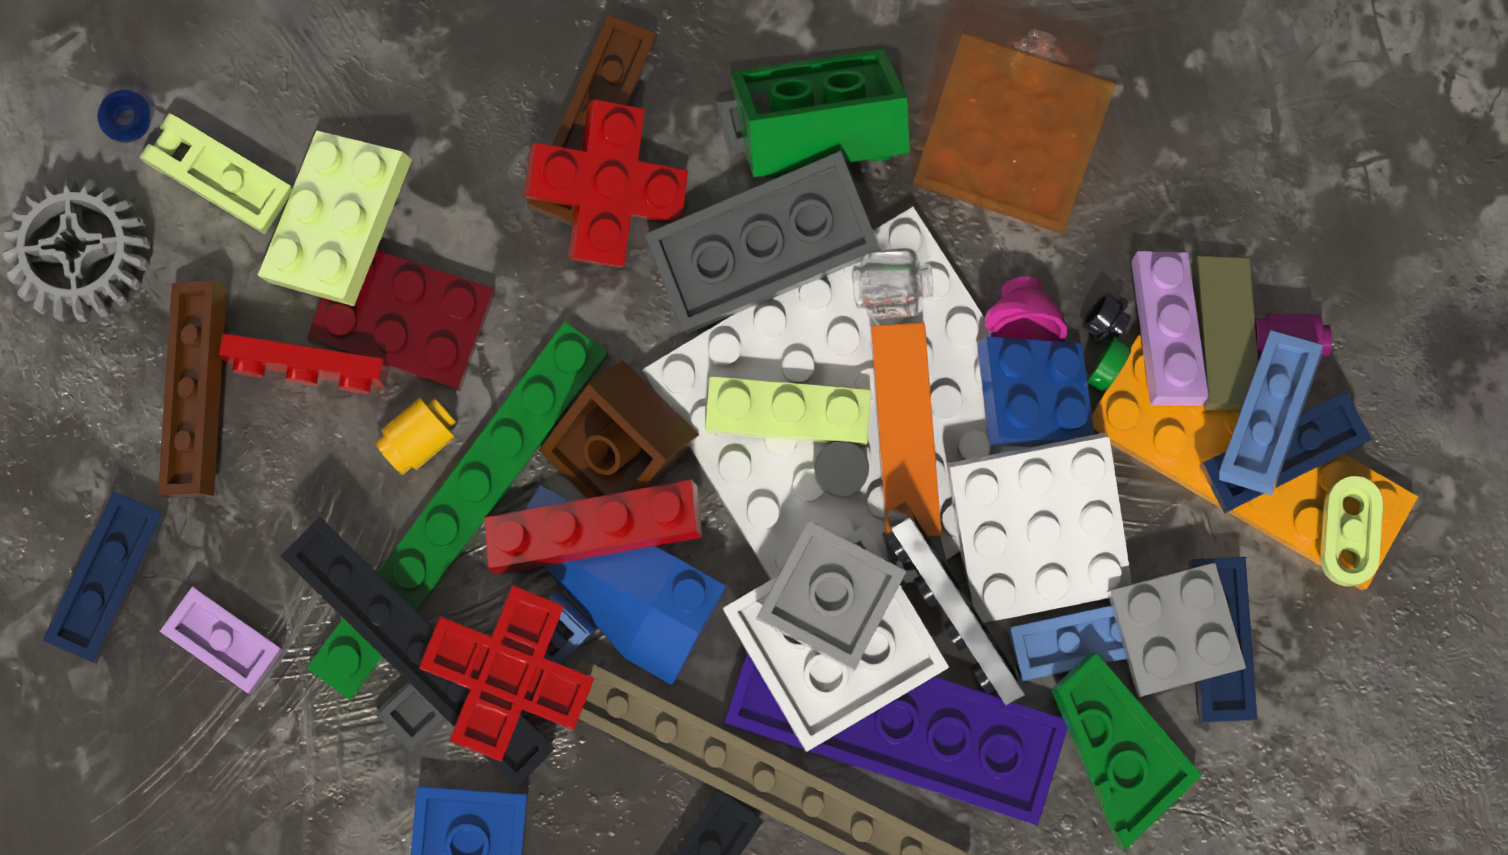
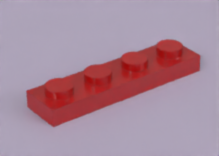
M692 480L485 517L488 569L494 574H501L702 538L698 487Z

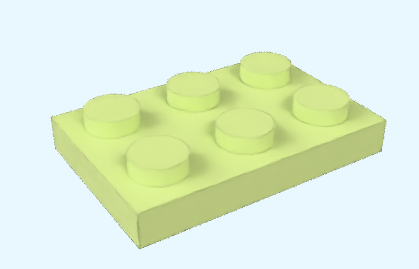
M316 130L258 276L268 283L354 306L412 159L402 151Z

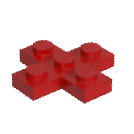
M594 99L588 102L582 151L540 143L530 145L523 198L574 207L568 253L569 260L617 268L623 267L625 265L631 217L672 223L683 216L688 170L638 161L645 112L643 108Z
M511 585L491 637L439 616L418 668L469 688L449 737L450 742L502 761L522 710L574 730L595 678L544 658L563 611V605Z

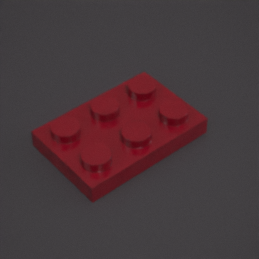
M376 250L355 305L351 306L321 297L307 339L311 343L339 352L383 358L390 369L461 391L495 291L494 288Z

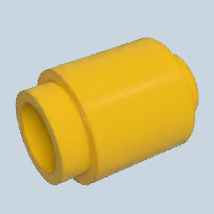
M419 397L381 430L384 435L375 442V445L401 475H404L412 467L417 471L455 438V435L449 428L456 423V420L438 399L434 398L427 404L423 398Z

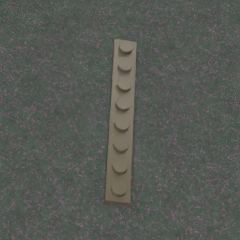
M583 658L580 659L575 671L595 678L578 719L846 855H970Z

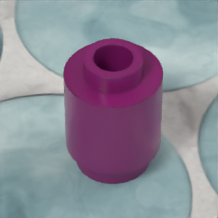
M1267 313L1265 318H1255L1258 361L1262 355L1270 330L1323 345L1322 357H1329L1331 353V326L1323 325L1320 314Z

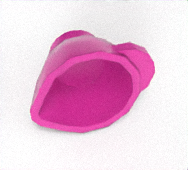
M1017 277L1007 281L1001 288L1002 298L986 312L985 326L990 330V337L1065 342L1067 325L1064 314L1055 300L1048 293L1044 292L1043 283L1037 278Z

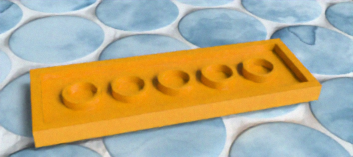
M1138 335L1130 347L1131 353L1125 365L1111 386L1105 390L1092 413L1094 435L1100 433L1107 434L1110 438V444L1221 508L1199 466L1203 462L1227 451L1241 411L1204 410V404L1202 406L1150 405L1142 338ZM1343 454L1275 488L1272 496L1263 494L1228 513L1321 566L1323 509L1326 493L1335 483L1346 477H1364L1377 486L1383 499L1379 568L1418 496ZM1345 497L1343 509L1350 515H1357L1359 504L1354 498ZM1348 550L1340 552L1339 561L1344 568L1352 569L1356 562L1353 553ZM1375 574L1369 580L1355 587L1362 591L1367 589Z

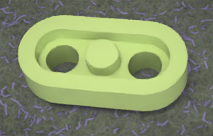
M1350 476L1338 481L1328 490L1324 499L1320 562L1325 575L1332 582L1341 586H1356L1369 580L1379 566L1383 499L1377 486L1364 477ZM1345 497H1352L1358 502L1359 511L1357 515H1350L1343 509ZM1342 550H1348L1355 556L1356 562L1352 569L1344 568L1341 565L1339 554Z

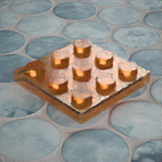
M963 31L913 185L1064 234L1113 95L1116 81Z

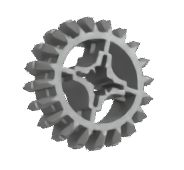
M66 178L63 185V193H59L51 183H45L44 193L47 197L40 202L34 195H26V202L32 208L27 215L21 211H12V218L21 225L20 229L3 231L4 238L13 245H16V247L2 252V259L8 264L15 265L6 273V276L11 283L21 284L17 292L21 299L24 301L35 299L33 308L41 314H45L53 308V316L59 321H65L73 309L75 318L79 322H87L90 307L93 306L101 317H108L109 308L106 301L112 298L120 306L126 305L127 299L120 292L122 288L127 285L134 290L140 289L141 282L132 275V271H144L149 266L145 258L135 255L150 248V241L146 237L138 235L144 230L146 224L139 216L131 217L135 206L128 199L118 202L119 193L111 186H108L100 193L98 183L95 180L88 179L80 191L74 179ZM82 212L98 214L110 220L116 237L105 238L101 233H89L88 225L83 221ZM60 219V227L57 232L49 238L42 239L45 232ZM80 240L86 246L84 252L79 251L81 256L73 261L67 255L69 248L75 250L72 245ZM112 261L107 271L92 283L96 267L101 263ZM38 263H48L52 267H63L64 276L70 280L71 289H61L45 283L40 274Z

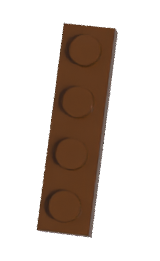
M607 15L552 146L582 151L588 102L595 99L630 105L657 41V33L612 15ZM532 199L528 200V209L572 226L573 206Z
M203 280L172 284L158 487L159 496L169 498L214 496L223 360L219 355V350L225 328L227 284L220 281Z

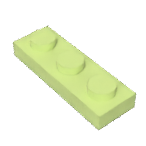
M709 376L705 433L820 443L846 441L857 446H866L871 390Z

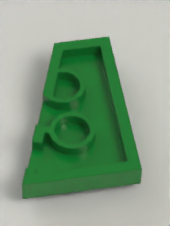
M1089 653L1051 691L1118 849L1126 850L1202 774L1097 653Z

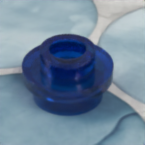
M118 90L104 98L99 106L97 118L101 130L107 137L116 142L129 143L140 139L148 131L152 121V112L147 101L137 92ZM125 110L134 112V119L130 124L119 125L117 123V118L121 112Z

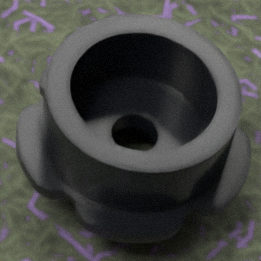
M1105 293L1092 305L1083 320L1082 327L1092 334L1091 338L1093 341L1099 343L1106 338L1110 340L1113 336L1118 338L1123 333L1131 319V316L1124 311L1128 306V301L1125 298L1117 300L1111 294Z

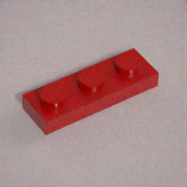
M222 334L219 355L227 364L233 365L232 372L243 376L263 378L265 370L286 373V381L306 386H317L319 378L338 381V388L340 390L357 394H370L371 387L386 389L389 367L383 358L230 334Z

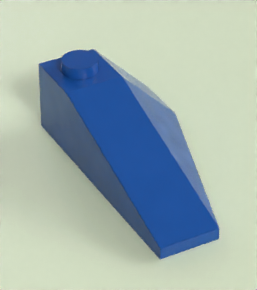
M540 485L525 510L571 501ZM656 546L544 566L626 660L671 686L674 684L726 594V586Z

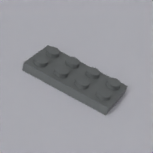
M841 151L645 234L682 332L686 334L883 252L846 159Z

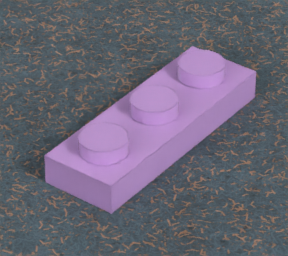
M1137 251L1131 260L1150 405L1202 406L1209 395L1188 252Z

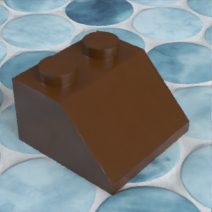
M622 360L587 385L540 447L539 451L588 499L655 486L674 467L699 434Z

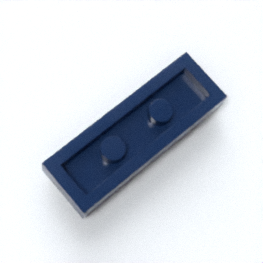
M1347 392L1301 414L1275 488L1372 440ZM1226 452L1203 462L1199 466L1224 514L1265 494L1219 480V470Z
M114 491L112 492L42 641L92 663H98L166 518L164 513Z
M1246 557L1191 559L1188 561L1189 569L1212 563L1216 564L1246 666L1243 670L1196 682L1199 723L1257 720Z

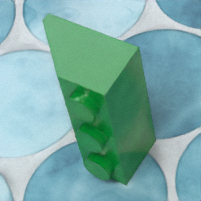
M884 48L731 71V82L737 104L744 152L753 177H780L839 151L843 153L847 163L862 160L885 161L894 155L910 153L907 95ZM766 93L771 112L763 114L760 102L753 103L751 96Z

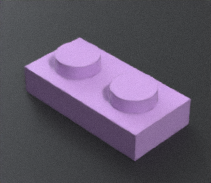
M191 587L160 630L165 636L251 695L284 651L194 587Z

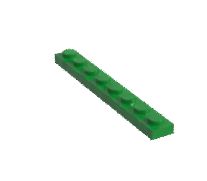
M564 322L377 572L417 613L484 525L485 517H490L607 359L608 352L568 323ZM343 618L306 668L343 696L353 701L384 658Z

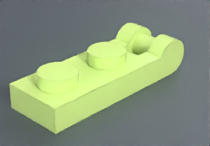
M168 113L160 125L163 132L154 145L147 144L139 158L150 167L171 177L265 235L289 199L292 187L180 118ZM182 142L189 145L190 149L182 161L179 162L172 156Z

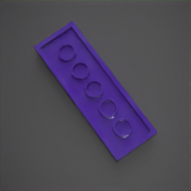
M747 653L724 724L804 750ZM933 677L808 752L1033 826H1038L1067 733V726L1063 718L1014 702L1006 706L999 697Z

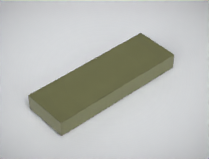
M1198 256L1193 263L1196 309L1209 395L1204 402V410L1241 411L1258 366L1250 258Z

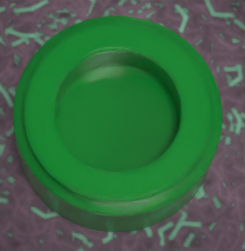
M1113 336L1093 364L1087 376V382L1101 391L1107 390L1125 365L1131 353L1130 345Z

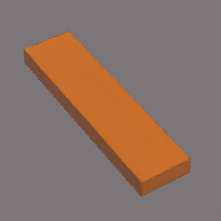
M925 323L871 326L870 334L885 532L887 534L892 531L887 512L906 501L928 537L941 538Z

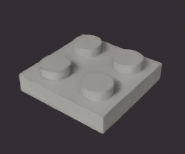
M808 520L756 620L855 671L907 571Z
M1215 563L1107 592L1138 698L1246 668Z

